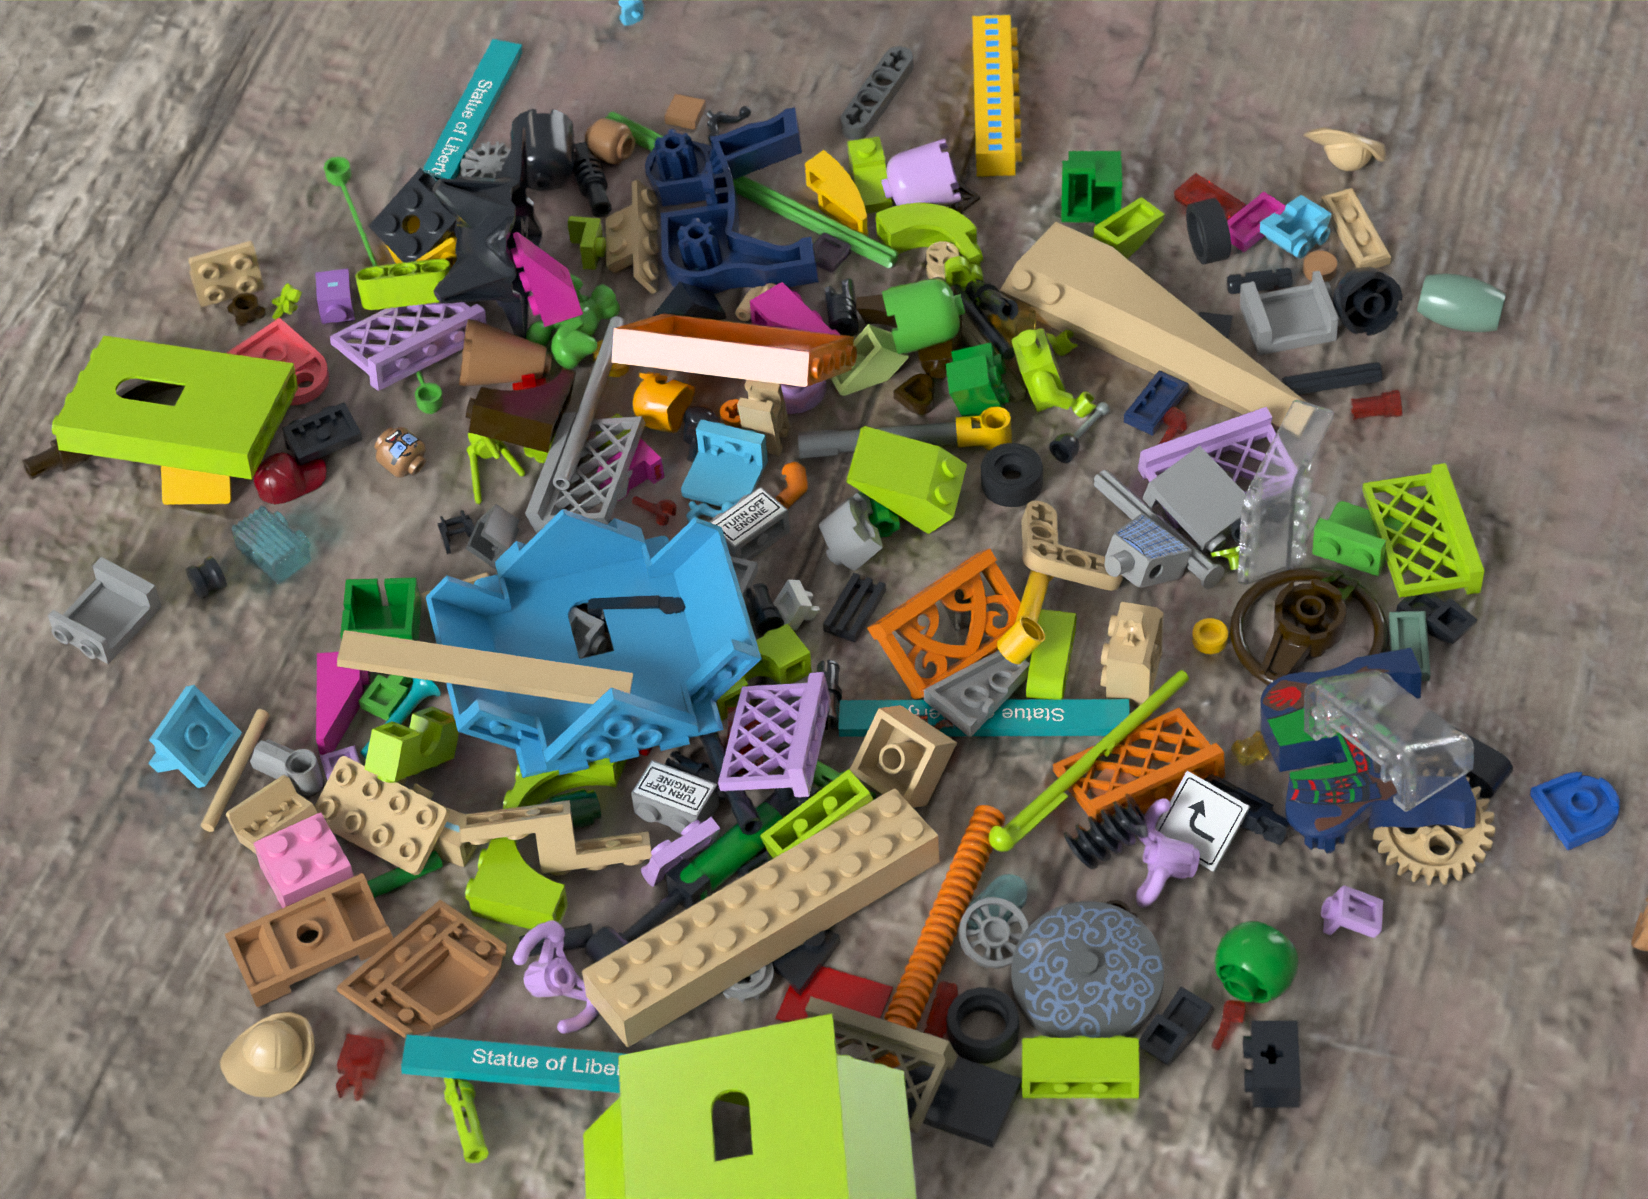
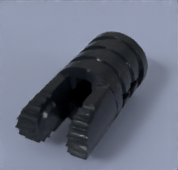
M847 278L842 280L843 294H837L832 286L825 287L828 327L831 330H836L840 335L854 336L859 330L853 280Z

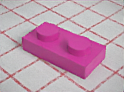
M1262 192L1227 221L1231 244L1242 252L1247 251L1265 236L1260 233V222L1274 212L1281 215L1286 206L1266 192Z

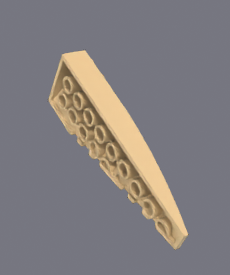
M1055 222L1016 262L1000 289L1001 294L1017 303L1019 313L1061 332L1068 329L1074 333V338L1153 374L1160 370L1188 383V390L1244 415L1267 407L1272 416V427L1298 440L1301 439L1316 413L1314 407L1115 248L1058 222Z

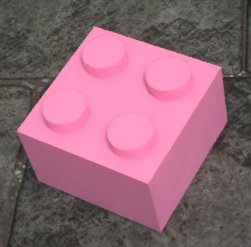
M321 812L253 843L260 868L282 908L354 877L351 864Z

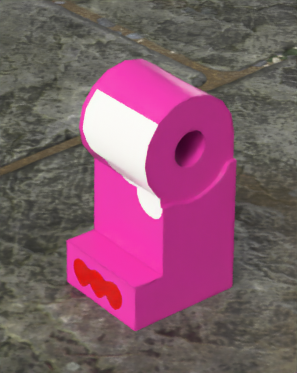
M641 438L617 501L623 500L628 496L629 490L647 479L655 484L665 478L661 457ZM621 451L611 457L606 463L610 465L619 459L622 455ZM600 466L597 470V473L604 468ZM609 477L598 485L599 491L609 485L613 478Z

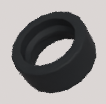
M1216 198L1188 204L1186 209L1187 230L1198 261L1201 264H1209L1229 259L1231 255V236L1221 204Z
M977 987L966 990L955 997L949 1006L946 1019L947 1036L954 1051L960 1057L976 1063L987 1064L999 1061L1010 1054L1018 1043L1020 1030L1019 1013L1016 1004L1007 994L995 988ZM981 1010L992 1011L1000 1015L1006 1023L1003 1033L987 1040L973 1039L965 1035L960 1025L964 1017Z

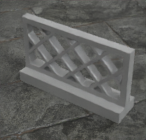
M577 412L563 414L525 512L536 534L560 510L569 504L574 507L570 512L606 525L609 524L646 424L642 416L593 419L589 432L602 431V433L588 442L589 435H587L579 460L589 453L593 457L579 467H576L571 484L578 479H581L583 483L568 492V489L560 490L553 485V479ZM631 429L630 433L619 440L614 437L623 430ZM608 440L613 443L600 453L595 451L596 448ZM621 451L622 455L619 459L610 465L605 462ZM599 465L604 468L589 479L585 476ZM612 477V482L600 491L596 488L597 485ZM590 490L594 493V495L580 504L575 501ZM600 502L603 503L600 513H586Z

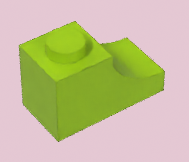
M880 136L847 141L851 179L858 188L866 214L891 208L892 199H886L881 181L887 179V172Z

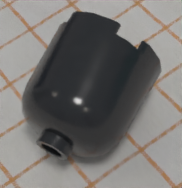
M530 109L520 113L512 121L510 141L512 148L513 137L517 128L525 127L528 176L530 179V186L528 188L536 191H551L561 187L570 179L574 167L575 134L573 122L566 114L554 109L551 110V114L537 113V109Z

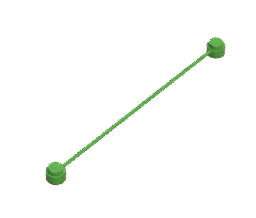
M332 157L324 164L326 179L334 186H341L372 265L378 266L345 185L351 177L349 161L344 157ZM397 326L399 331H404L403 326ZM418 371L416 375L421 385L415 391L417 407L426 414L436 413L443 404L442 390L437 384L425 383L421 371Z

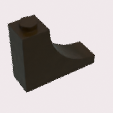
M951 286L953 295H958L955 287ZM882 294L856 298V310L865 324H879L898 328L895 315L887 316ZM962 315L959 316V331L953 339L918 350L919 363L927 375L934 378L947 377L946 364L953 362L952 351L961 349Z
M563 368L561 373L547 384L525 390H498L481 386L476 399L470 398L467 405L465 418L470 419L468 433L548 453L563 414L566 412L571 401L576 371Z

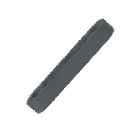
M895 46L886 51L841 115V131L844 137L851 140H859L869 134L913 71V53L910 49L903 46ZM881 79L892 81L891 84L886 86L877 84ZM866 100H875L878 102L874 106H865L862 104Z

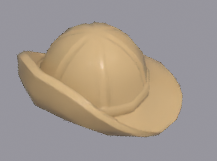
M1323 127L1310 130L1303 135L1313 142L1323 145L1324 151H1326L1332 164L1344 171L1361 169L1370 161L1371 157L1380 162L1386 160V150L1383 143L1358 134Z
M293 1012L275 1013L260 1020L238 1036L226 1049L220 1060V1068L223 1075L231 1085L255 1097L273 1098L291 1090L301 1081L311 1065L315 1052L312 1028L306 1018Z

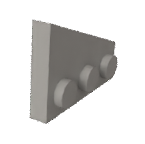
M997 651L924 689V701L971 737L1027 679L1030 663L1024 660L1021 664H1013L1000 651Z

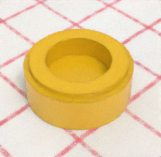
M1214 618L1200 620L1195 624L1192 631L1194 647L1205 654L1221 652L1228 643L1227 626L1222 621Z

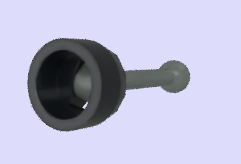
M1106 402L1099 403L1096 407V412L1074 434L1058 435L1049 445L1053 457L1062 463L1071 462L1077 456L1080 449L1078 439L1101 415L1105 416L1109 413L1110 406Z

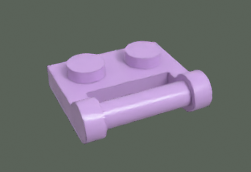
M712 817L703 823L696 820L685 827L681 832L682 836L671 843L669 840H665L651 851L652 856L649 863L641 868L645 880L652 887L661 882L664 875L684 858L688 860L698 852L702 853L714 843L720 827Z

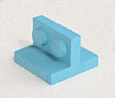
M195 685L186 686L149 739L155 746L154 750L156 753L148 764L158 773L179 769L197 788L205 787L242 732Z

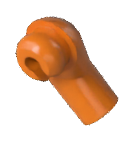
M796 461L787 463L782 468V475H786L785 480L788 486L776 496V500L786 509H789L808 490L806 469L801 463Z

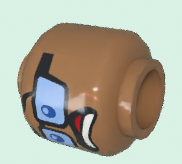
M405 427L388 428L375 443L374 448L377 450V462L396 477L402 478L409 473L414 476L426 463V459L423 458L426 451L424 442Z

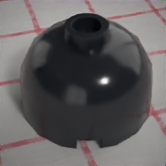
M1371 266L1359 267L1345 273L1338 281L1333 291V306L1342 324L1348 330L1357 335L1358 333L1366 332L1370 336L1387 329L1398 315L1396 308L1398 302H1402L1403 295L1400 285L1386 272Z

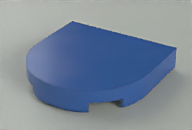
M1571 772L1532 787L1530 791L1531 798L1567 851L1604 836L1617 822L1619 796L1614 787L1601 777L1597 779L1582 775V772Z

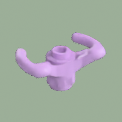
M1164 798L1155 801L1144 816L1148 828V837L1144 839L1139 837V840L1146 845L1143 853V862L1147 863L1149 870L1146 880L1136 893V901L1141 908H1147L1154 903L1169 877L1179 879L1192 878L1199 864L1200 852L1199 849L1194 848L1193 844L1167 838L1155 829L1160 816L1171 807L1169 800Z
M550 920L538 924L527 932L518 944L513 961L517 965L525 964L534 946L541 939L545 938L540 959L529 965L524 974V984L527 990L538 998L564 995L587 1001L586 1008L580 1014L573 1018L559 1021L557 1029L561 1034L578 1031L589 1025L599 1012L586 997L584 982L575 973L573 965L568 962L563 952L564 928L558 922Z

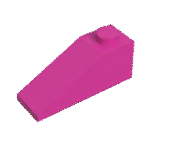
M339 652L317 653L316 741L320 755L335 751L360 708L359 699L365 693V685L371 684L370 671L337 667Z

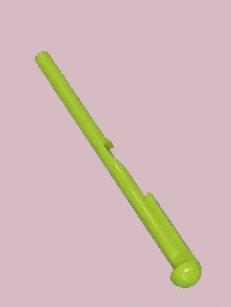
M1183 670L1175 673L1003 828L994 826L989 833L991 846L1000 852L1011 850L1068 798V795L1064 792L1087 773L1102 754L1108 757L1114 747L1189 681L1187 673Z

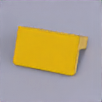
M161 466L162 502L165 505L228 504L232 501L231 476Z

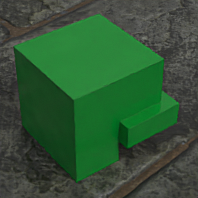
M1068 151V160H1062L1061 222H1094V225H1098L1120 211L1122 207L1121 151Z

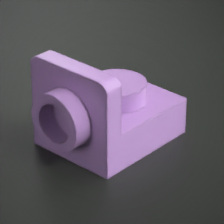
M1343 885L1332 897L1326 898L1321 909V917L1324 918L1323 933L1332 935L1342 926L1375 938L1382 931L1383 900Z

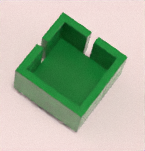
M378 578L346 579L343 603L345 610L342 613L340 633L341 641L344 630L419 641L422 602L417 578H385L384 586L389 606H383Z

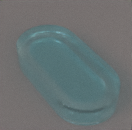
M1013 874L1001 875L991 882L969 904V907L981 899L995 897L1005 899L1021 910L1027 902V885L1019 876ZM988 905L991 917H998L1000 906ZM979 908L976 909L975 912L984 922L986 919L980 912ZM1008 910L1002 919L1008 922L1013 913ZM968 919L966 924L967 928L970 930H978V925L972 920Z

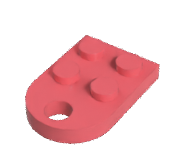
M280 317L227 352V354L294 363L297 384L299 385L305 381L313 383L306 388L298 387L290 405H301L316 399L324 392L329 382V371L323 355Z

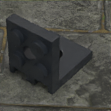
M422 168L412 176L369 224L372 231L403 263L414 262L442 244L454 231L457 221L450 210L432 192L433 186L439 179L447 178ZM417 216L420 220V227L417 232L410 234L407 228L408 221L412 217Z

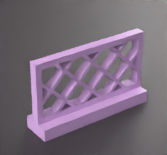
M464 302L430 303L386 308L331 335L330 342L331 345L370 376L371 386L380 391L462 350L468 319L486 324L485 310L478 304L469 307ZM405 312H417L416 317L400 315ZM424 313H441L440 318L423 317ZM447 314H456L450 318H446ZM379 325L390 326L389 330L373 329ZM396 327H413V331H397ZM420 327H430L419 332ZM350 339H363L362 344L346 342ZM369 339L386 340L385 345L368 344ZM393 341H401L395 345H392ZM365 354H375L368 359L365 358Z
M1267 407L1142 450L1138 464V470L1143 480L1148 479L1150 482L1200 445L1223 470L1234 474L1232 480L1235 483L1239 476L1258 482L1254 490L1244 491L1251 500L1258 494L1269 496L1300 485L1301 481L1271 425L1272 416ZM1267 437L1272 446L1270 454L1251 449L1253 442ZM1232 450L1243 455L1239 465L1236 466L1219 460L1221 454ZM1247 456L1266 463L1261 474L1242 468ZM1273 465L1284 469L1288 477L1278 481L1267 477L1266 473L1269 466ZM1162 506L1174 529L1182 527Z
M824 672L809 673L807 683L745 686L741 688L718 781L720 791L793 788L795 797L810 796L831 701ZM802 696V698L791 705L784 702L790 697ZM750 699H766L756 707L749 704ZM774 707L781 710L770 718L764 715ZM789 718L796 721L785 729L779 726V724ZM755 719L761 723L750 731L743 728ZM770 730L776 734L765 742L758 739ZM783 742L791 745L780 753L773 750ZM749 743L755 747L744 755L737 752ZM764 754L770 758L758 767L752 763ZM778 766L785 769L784 775L767 774ZM742 768L749 771L742 777H731V775Z

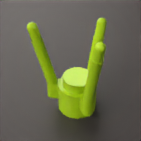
M468 433L471 445L467 447L466 451L470 458L475 503L480 504L482 499L478 456L485 459L494 456L495 459H499L500 451L519 476H525V471L507 449L503 441Z

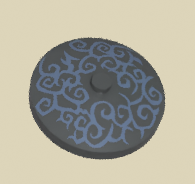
M1095 901L1073 902L1046 912L1026 929L1013 954L1011 965L1012 988L1018 1007L1024 1017L1036 1030L1050 1038H1071L1078 1035L1089 1038H1110L1117 1035L1129 1037L1145 1025L1160 1002L1164 986L1163 957L1151 931L1133 914L1107 903Z

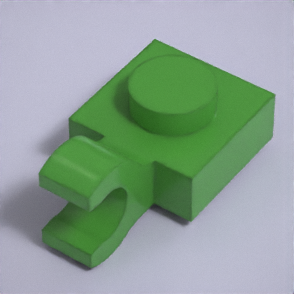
M378 674L359 699L361 709L387 721L409 693L408 688L412 686L413 679L411 677L391 674L388 678H385Z

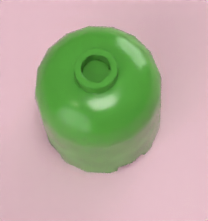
M927 279L891 287L888 290L882 291L887 316L895 315L898 328L892 329V335L898 355L908 354L947 342L957 335L960 328L959 316L965 314L961 295L954 296L951 287L945 281Z

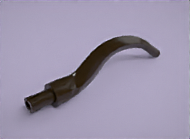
M143 380L129 385L116 393L124 399L144 402L158 393L183 385ZM53 439L50 442L51 448L23 459L22 462L28 477L33 480L58 467L67 471L82 464L94 455L59 450L57 439Z

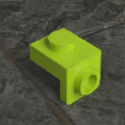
M569 216L567 224L570 242L580 244L583 269L596 270L599 257H604L606 251V238L603 237L601 219Z

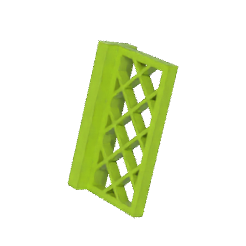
M1446 463L1432 465L1431 473L1363 483L1362 491L1378 538L1386 540L1385 558L1399 598L1464 588L1467 595L1481 593L1485 570ZM1425 486L1428 494L1422 500L1408 493L1409 489ZM1386 492L1395 497L1387 505L1375 499L1374 493ZM1401 500L1417 507L1411 515L1395 508ZM1422 511L1437 518L1433 526L1417 519ZM1388 516L1404 523L1398 532L1384 525V521ZM1410 527L1426 534L1420 543L1404 535ZM1432 537L1446 544V549L1442 554L1426 546ZM1397 543L1414 550L1408 559L1394 553L1393 549ZM1419 554L1436 561L1430 570L1414 563ZM1441 565H1444L1454 570L1457 577L1444 578L1436 574ZM1409 570L1423 577V579L1419 583L1405 585L1402 576Z

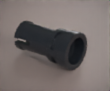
M757 583L752 585L756 596H754L751 588L747 589L746 596L754 612L753 619L756 629L760 635L764 636L768 631L784 626V620L778 608L772 602L768 587L763 583Z

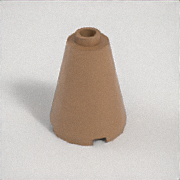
M468 319L459 385L477 386L522 382L521 375L533 373L535 374V380L542 379L543 373H550L552 354L546 353V346L480 321Z

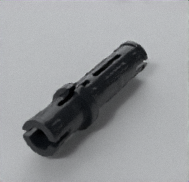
M976 279V283L971 280L967 284L966 293L980 309L989 310L1004 321H1008V318L1013 320L1017 316L1019 309L1017 303L1001 294L993 284L984 283L979 279Z

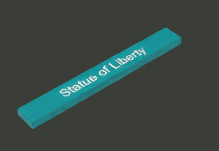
M492 39L423 167L424 170L447 179L457 178L461 170L462 158H465V153L469 149L472 150L523 54L521 44Z
M1129 699L1006 700L972 736H1106L1129 715ZM840 700L839 737H865L879 708L900 705L946 736H968L924 700Z
M406 1034L401 1074L620 1093L618 1056L625 1055V1053Z

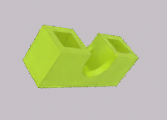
M789 624L776 630H770L763 637L756 640L761 660L716 701L721 721L735 714L741 688L749 686L747 683L749 679L757 676H766L773 679L778 685L793 684L808 676L809 673H812L810 651Z
M431 706L413 713L409 728L393 721L373 728L364 770L376 774L377 778L381 781L397 783L401 779L419 774L423 770L436 767L443 762L453 759L459 736L454 715Z

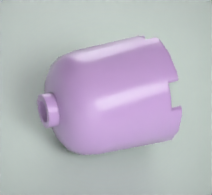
M945 138L898 153L889 160L886 168L887 179L881 180L886 199L893 197L896 206L908 203H931L947 206L962 202L960 192L954 193L953 191L959 188L952 159L949 157L948 151L944 153L942 149L948 148Z

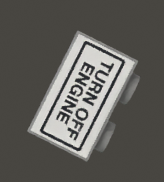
M759 487L751 494L743 496L738 503L724 513L716 515L710 522L722 527L730 556L749 561L790 532L788 509L762 487Z
M651 760L631 793L635 814L647 822H658L666 825L679 834L692 822L699 820L703 823L710 817H713L719 807L717 784Z

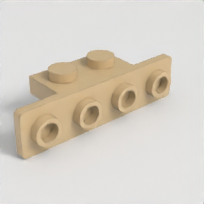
M637 179L632 182V205L606 217V266L613 273H616L633 264L634 278L651 294L658 292V278L660 276L657 258L659 247L657 244L658 221L656 219V205L658 200L655 192Z

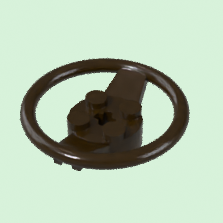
M1293 568L1279 571L1259 580L1241 596L1232 613L1230 638L1235 654L1242 665L1258 680L1269 685L1280 677L1295 673L1308 655L1320 657L1327 649L1332 648L1341 640L1346 625V606L1353 597L1366 609L1373 624L1374 637L1368 655L1385 652L1388 642V626L1380 604L1365 587L1359 584V580L1351 579L1339 570L1334 572L1320 568ZM1294 582H1311L1294 586ZM1288 584L1279 592L1275 600L1274 635L1261 664L1251 653L1245 640L1244 625L1246 616L1252 605L1262 595L1276 587Z

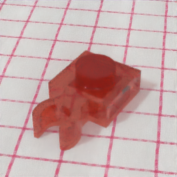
M347 1033L336 1064L338 1074H343L336 1084L339 1098H342L343 1092L347 1087H355L353 1092L355 1101H359L362 1098L364 1092L363 1079L375 1080L386 1048L384 1040Z

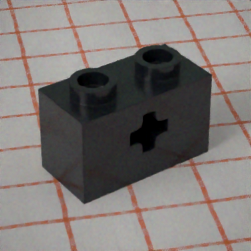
M1251 1021L1250 1036H1243V1059H1250L1251 1069H1244V1092L1252 1093V1108H1299L1301 1078L1298 1021Z

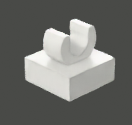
M787 580L773 602L783 617L784 625L789 624L792 630H797L804 619L813 620L820 610L819 606H812L810 601L813 594L804 590L800 580Z

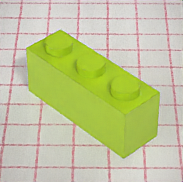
M848 769L760 836L768 853L774 859L873 801V798L867 788Z
M1043 1035L1033 1038H1022V1098H1139V1038H1128L1121 1035L1110 1038H1089L1082 1035L1071 1038H1050Z

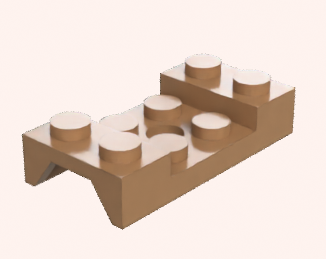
M363 873L224 934L256 1007L291 993L289 985L356 955H359L361 961L372 957L393 939L392 933L382 917ZM307 930L319 932L318 937L311 943L299 941L301 934Z

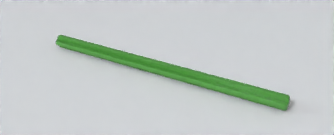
M610 112L605 117L627 125L631 130L632 136H634L635 143L650 151L655 148L656 138H663V135L616 112ZM746 176L733 180L737 194L888 269L893 268L899 259L896 250Z

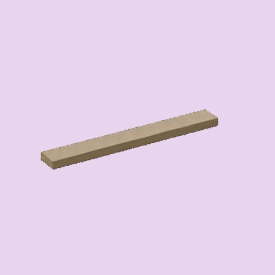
M344 630L337 657V667L586 704H594L610 688L630 693L633 681V673L347 630Z

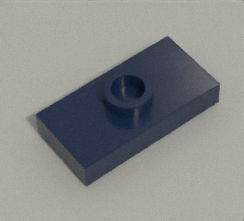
M1159 370L1124 413V423L1153 436L1188 392V383Z

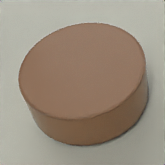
M1326 251L1309 253L1304 259L1303 273L1305 277L1312 281V272L1320 271L1324 282L1331 281L1337 273V260L1335 256Z

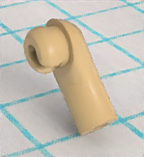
M768 283L765 286L750 289L736 309V316L741 321H749L751 318L750 300L776 286V284Z

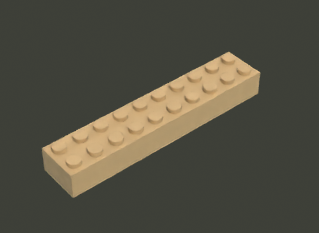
M893 788L582 970L586 997L628 1048L800 946L804 941L822 930L825 931L939 863L938 835L905 798Z

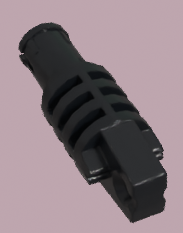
M587 142L575 143L573 173L580 193L588 198L592 209L591 212L594 216H606L611 212L612 206L606 194L608 183L600 160L592 155L587 147Z

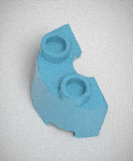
M1300 195L1286 205L1281 215L1274 212L1261 221L1260 233L1264 234L1272 243L1298 259H1302L1316 243L1322 245L1328 239L1331 229L1327 226L1332 213Z

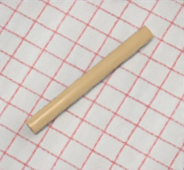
M262 709L256 711L201 823V827L208 832L215 830L270 717L267 711Z

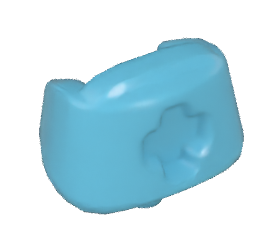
M642 0L618 1V4L622 7L619 19L625 26L633 25L643 19L644 4Z

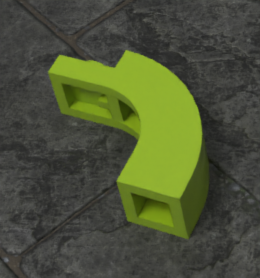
M908 203L876 213L877 237L882 244L896 250L898 254L914 248L929 247L936 242L946 241L954 244L959 250V256L966 258L970 264L980 266V262L983 261L982 251L977 244V228L967 217L953 209L931 203Z

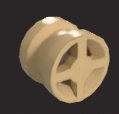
M942 241L933 243L928 247L926 261L928 263L927 275L929 279L935 277L944 278L945 262L952 257L959 256V250L954 244Z

